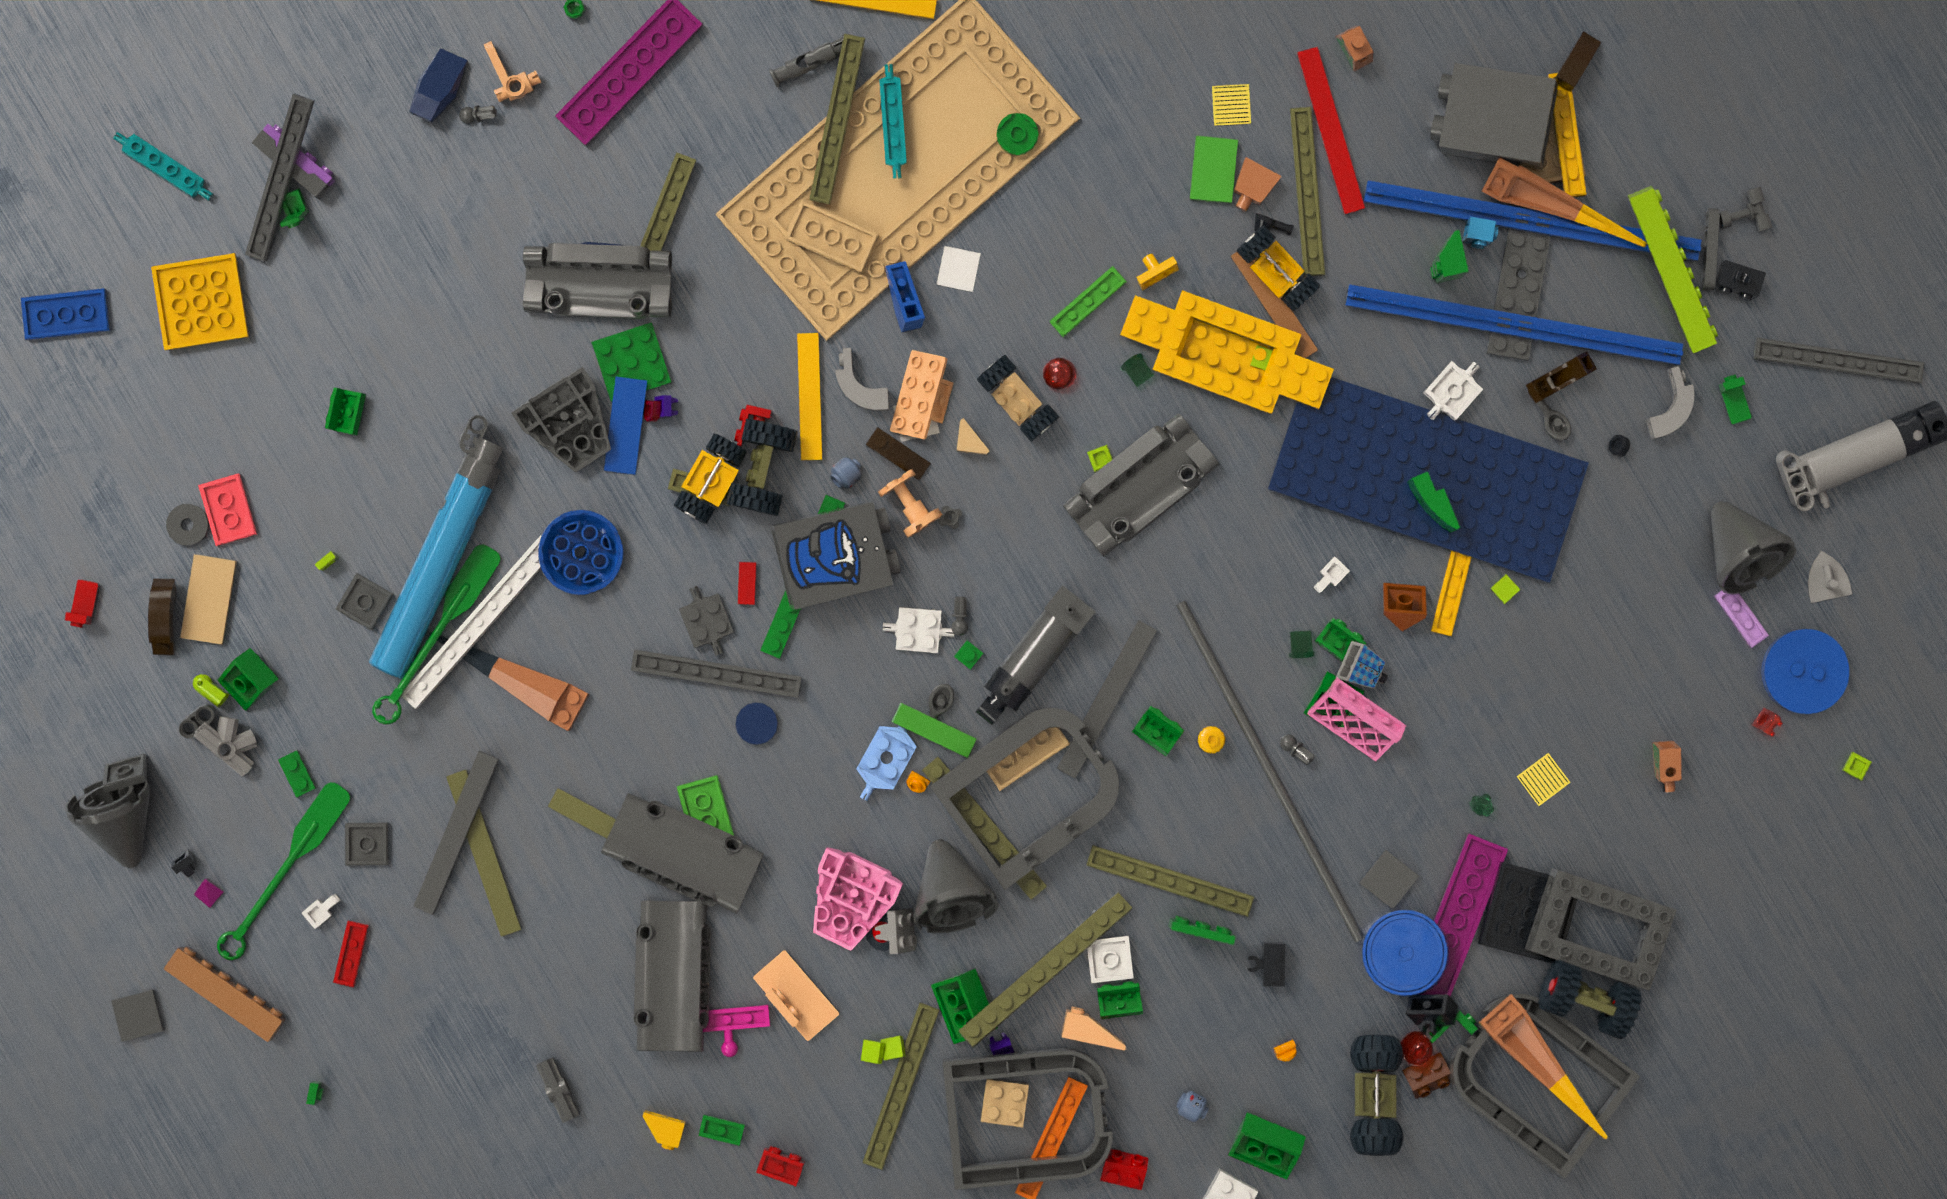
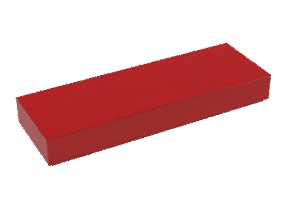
M350 920L347 921L333 983L355 987L369 925Z

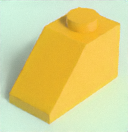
M645 1110L643 1118L657 1143L662 1144L661 1147L668 1150H674V1147L678 1148L686 1121Z

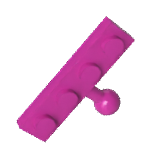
M769 1005L709 1010V1022L707 1027L703 1029V1032L724 1030L725 1042L721 1046V1051L724 1056L733 1057L738 1052V1046L733 1041L732 1030L769 1027Z

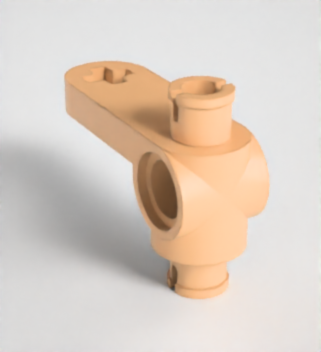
M492 41L484 44L503 87L494 90L499 102L507 98L510 101L521 99L526 94L534 91L532 86L542 83L536 70L528 75L524 71L518 75L508 76ZM515 82L521 83V89L518 92L511 91V85Z

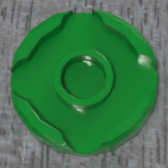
M1013 113L1004 117L999 123L996 133L1000 147L1008 154L1017 156L1031 151L1036 145L1039 135L1034 120L1022 113Z

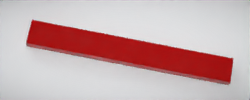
M1318 47L1297 52L1344 215L1365 209Z

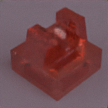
M1763 708L1752 725L1773 737L1775 735L1773 729L1776 725L1781 727L1783 723L1781 717L1776 713Z

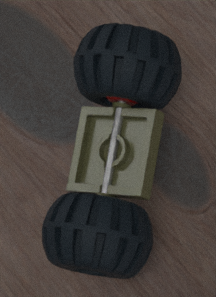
M1358 1036L1351 1046V1061L1356 1070L1372 1073H1355V1116L1372 1118L1359 1119L1354 1123L1350 1133L1351 1144L1354 1151L1360 1155H1395L1402 1147L1404 1139L1402 1128L1396 1120L1381 1118H1396V1075L1381 1074V1072L1398 1070L1403 1059L1402 1045L1399 1039L1394 1036Z

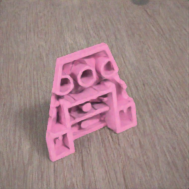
M827 847L818 866L819 885L816 889L818 898L817 905L815 906L813 933L850 951L853 950L871 928L895 904L903 883L898 878L892 876L889 870L852 852L844 853L838 849Z

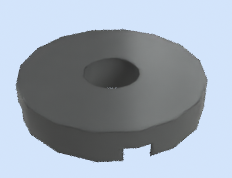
M181 504L169 513L166 520V530L170 538L176 543L191 546L199 543L206 537L209 530V521L207 515L200 507L193 504ZM185 519H191L193 522V527L189 531L184 530L182 527Z

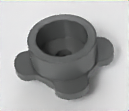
M944 506L941 509L943 515L939 519V524L957 529L959 527V517L962 515L961 510L950 509L949 506Z

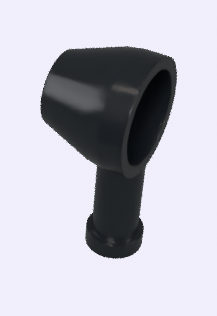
M1256 213L1254 218V231H1257L1263 225L1269 231L1274 228L1286 232L1288 235H1291L1294 225L1292 224L1288 225Z

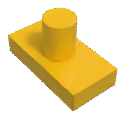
M1149 254L1142 259L1148 271L1136 278L1143 291L1178 271V264L1173 256L1159 264L1155 256Z

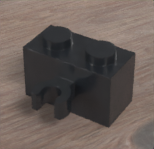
M1725 260L1721 264L1715 287L1720 288L1719 291L1722 293L1731 294L1734 292L1740 294L1739 298L1751 301L1752 298L1756 299L1759 297L1766 273Z
M1262 942V959L1253 955L1248 956V960L1256 961V966L1248 968V971L1256 972L1262 969L1263 986L1285 987V943Z
M1448 994L1409 996L1406 1015L1416 1025H1420L1419 1031L1423 1035H1426V1030L1429 1027L1430 1032L1436 1035L1438 1030L1436 1025H1455L1458 1005Z

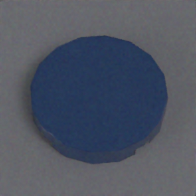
M755 702L747 704L740 710L736 717L735 725L737 733L744 741L749 744L759 745L773 738L777 731L778 721L772 708L766 704Z

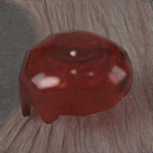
M1053 358L1043 368V379L1053 389L1067 388L1076 379V368L1073 362L1066 358Z
M1412 1031L1401 1040L1403 1058L1409 1064L1417 1066L1430 1060L1433 1054V1044L1426 1035H1423L1420 1031Z

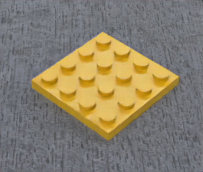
M235 253L151 267L165 351L249 337Z

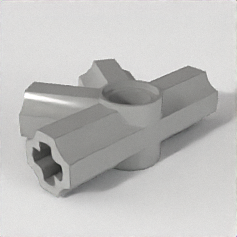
M220 716L217 731L204 722L195 731L193 737L243 777L254 764L252 760L242 753L257 747L252 731L249 729L237 734L239 720ZM223 744H226L228 747V751L224 755H221L219 751L220 747Z

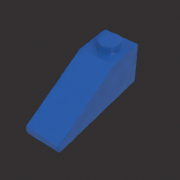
M906 261L885 266L894 311L901 332L922 328L925 316Z

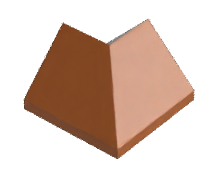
M1383 583L1384 615L1401 631L1426 618V586Z

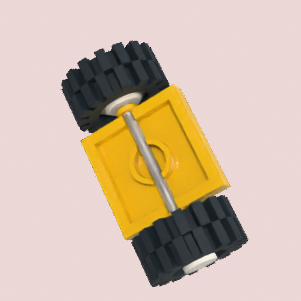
M1263 225L1237 249V253L1247 263H1250L1260 255L1250 268L1278 298L1283 295L1281 300L1292 311H1295L1321 285L1310 273L1296 281L1303 274V268L1277 241L1273 242L1276 237Z
M715 433L706 449L718 457L716 458L703 450L700 452L681 486L692 494L682 490L674 503V507L705 524L708 523L715 508L703 500L719 508L730 489L731 483L734 482L739 473L738 469L725 463V461L739 467L747 453L745 449L736 445V443Z

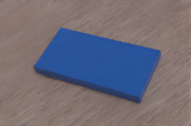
M105 288L21 298L25 340L110 331Z

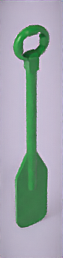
M480 544L473 549L446 591L442 618L392 694L390 696H382L374 702L372 714L379 723L384 725L392 724L400 718L402 706L399 700L404 694L403 692L447 624L473 606L500 564L501 559L497 551L484 544ZM388 700L393 705L397 704L398 711H394L393 719L386 720V717H383L381 714L377 716L376 709H380L382 701Z
M330 782L322 788L295 827L288 858L238 929L225 932L219 937L217 950L223 958L236 960L244 954L246 950L244 935L298 858L321 844L349 804L350 794L339 784ZM227 935H233L234 939L242 943V947H239L235 952L236 956H230V953L226 950L222 951L221 944L225 943Z

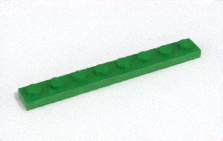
M825 495L818 514L843 508L845 502ZM786 590L760 650L779 659L801 608L795 610L790 608Z

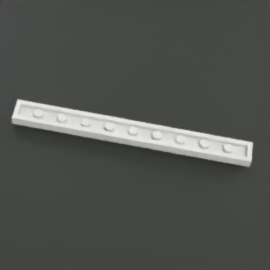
M541 535L407 686L402 697L415 709L422 705L541 570L538 558Z

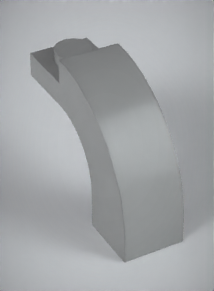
M843 348V353L839 354V365L844 366V369L835 371L837 381L845 396L863 409L889 411L888 388L871 389L859 384L853 374L852 349Z
M1679 366L1668 369L1674 393L1671 407L1662 415L1646 419L1651 440L1663 437L1677 430L1684 424L1692 411L1694 387L1693 384L1684 385L1686 376Z

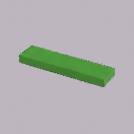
M1112 266L1049 321L1050 324L1062 337H1065L1127 281Z
M900 703L892 719L893 723L968 758L976 741V738L903 703Z

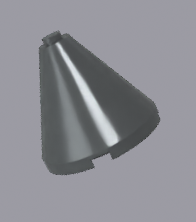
M1720 501L1712 507L1711 522L1717 583L1725 594H1740L1756 588V581L1765 576L1770 580L1781 572L1795 556L1797 549L1790 536L1729 502Z
M147 779L146 782L107 793L103 789V780H100L83 788L84 795L78 799L73 795L65 805V812L69 821L121 866L127 868L136 867L142 859L150 796V787Z
M943 839L933 841L928 849L913 915L916 927L919 930H922V927H926L928 933H950L975 926V919L983 915L985 919L991 917L998 909V900L993 890L949 842Z

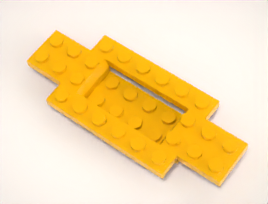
M1183 290L1175 310L1135 295L1120 334L1122 337L1160 350L1152 369L1153 371L1272 414L1279 395L1319 409L1334 370L1294 354L1302 334ZM1257 345L1273 350L1266 370L1250 365L1253 355L1258 361L1266 358V351L1263 348L1256 349Z

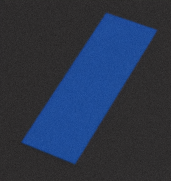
M623 377L615 378L608 433L611 450L606 453L604 471L633 475L636 473L647 387L646 380Z

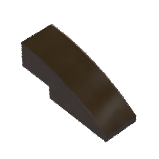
M1583 31L1555 77L1557 84L1571 92L1583 75L1601 42Z

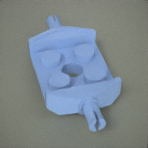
M899 725L898 727L880 726L856 768L866 782V787L860 796L862 799L867 793L864 800L868 801L873 789L875 790L876 788L894 789L917 748L908 735L907 729ZM885 751L893 755V760L889 764L881 761V754Z

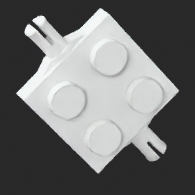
M1451 361L1423 392L1435 405L1427 413L1428 417L1432 415L1430 419L1434 420L1440 412H1444L1452 420L1456 421L1480 394L1483 388L1472 377L1480 368L1477 365L1472 370L1477 363L1472 362L1468 369L1464 370Z
M899 607V616L896 624L883 622L882 631L895 632L897 638L896 650L938 653L941 637H954V633H947L952 632L951 628H942V610Z

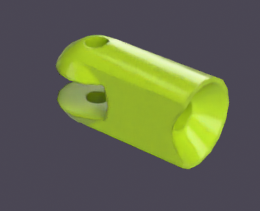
M200 674L193 679V688L218 708L230 695L213 683L207 675Z

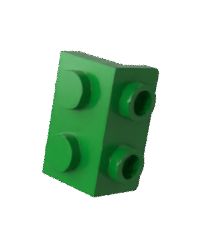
M334 387L330 397L325 428L336 432L357 435L366 394Z
M1332 618L1318 635L1315 642L1343 662L1351 641L1365 645L1367 643L1363 641L1364 637L1346 628L1347 625L1342 620Z
M1150 706L1131 732L1164 756H1167L1184 733V730L1177 722L1165 717L1159 709Z
M1125 982L1118 986L1107 984L1097 988L1101 1020L1143 1014L1139 983Z

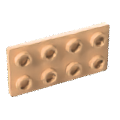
M915 350L911 351L890 427L891 432L925 440L931 421L943 424L953 387L952 382L943 379L948 360L946 357Z
M783 950L753 977L766 993L765 996L792 1027L795 1026L807 1041L812 1039L839 1015L836 1008L786 950Z

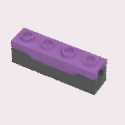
M267 124L251 143L273 161L282 129L276 124L274 127ZM299 151L292 177L316 198L320 199L336 181L331 177L333 172L324 165L320 168L315 163L317 159L309 152L304 154Z

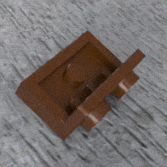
M1441 1052L1402 1070L1415 1099L1427 1097L1432 1091L1446 1088L1451 1084L1450 1069Z

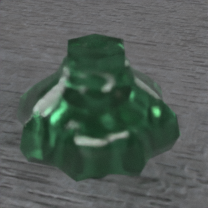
M1483 794L1482 796L1474 795L1472 800L1469 801L1472 811L1479 816L1489 817L1494 811L1489 794Z

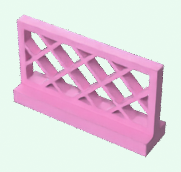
M1339 678L1333 681L1331 687L1307 713L1310 717L1374 761H1377L1394 743L1401 739L1407 726ZM1328 697L1338 704H1329ZM1326 709L1327 715H1321L1316 710ZM1331 709H1339L1341 715H1332ZM1345 710H1349L1356 716H1346ZM1334 721H1343L1344 727L1336 726ZM1348 721H1357L1359 727H1349ZM1362 722H1366L1373 728H1364ZM1351 733H1360L1362 739H1355ZM1365 733H1375L1376 739H1367ZM1380 734L1385 735L1390 740L1381 739ZM1368 745H1378L1379 751L1377 753L1374 752Z

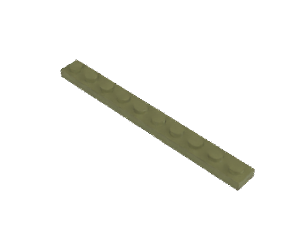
M1119 893L1114 895L963 1026L959 1033L974 1048L1132 910V907Z

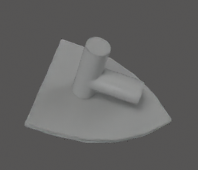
M1823 551L1815 558L1809 571L1808 593L1811 603L1852 595L1851 585L1846 572L1832 556Z

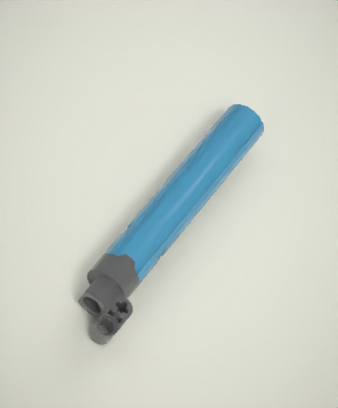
M481 415L470 417L459 439V447L465 452V455L444 498L443 507L439 509L369 659L371 666L400 679L404 677L417 655L476 528L475 523L482 515L502 472L495 468V465L503 448L483 439L488 423L486 418ZM476 418H480L484 424L483 428L478 431L472 427V421ZM469 429L471 432L479 434L478 439L475 436L473 437L472 443L474 447H469L467 450L463 441L469 440L471 434H467Z

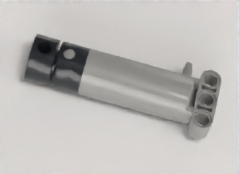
M1934 400L1799 457L1790 451H1781L1776 457V464L1791 504L1801 511H1808L1814 506V496L1818 494L1824 508H1829L1830 503L1827 490L1926 450L1928 447H1933L1947 441V417L1939 403ZM1790 456H1791V457H1792V462H1791V464L1788 465V466H1785V465H1784L1785 459H1786L1787 457H1790ZM1798 476L1799 482L1792 486L1791 481L1793 477ZM1805 495V503L1799 505V498Z

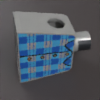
M1351 641L1336 678L1374 689L1377 683L1384 684L1387 681L1388 675L1383 671L1385 660L1367 645Z

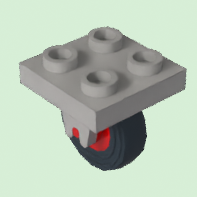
M913 908L887 911L866 934L869 944L876 950H890V954L916 951L917 937L914 933Z

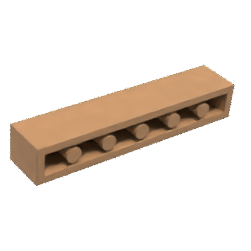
M187 946L185 948L180 947L175 951L164 967L165 971L265 1041L269 1042L273 1039L286 1020L282 1017L283 1013L274 1007L272 1009L267 1007L265 1000L257 995L253 997L247 993L248 989L240 983L236 985L230 981L231 977L225 972H217L213 969L214 965L208 960L197 958L195 956L196 952Z

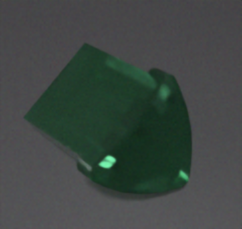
M1142 353L1130 357L1120 367L1122 371L1125 370L1136 388L1154 376L1144 361Z
M1311 630L1290 632L1291 653H1289V658L1301 659L1315 656V652L1312 649Z

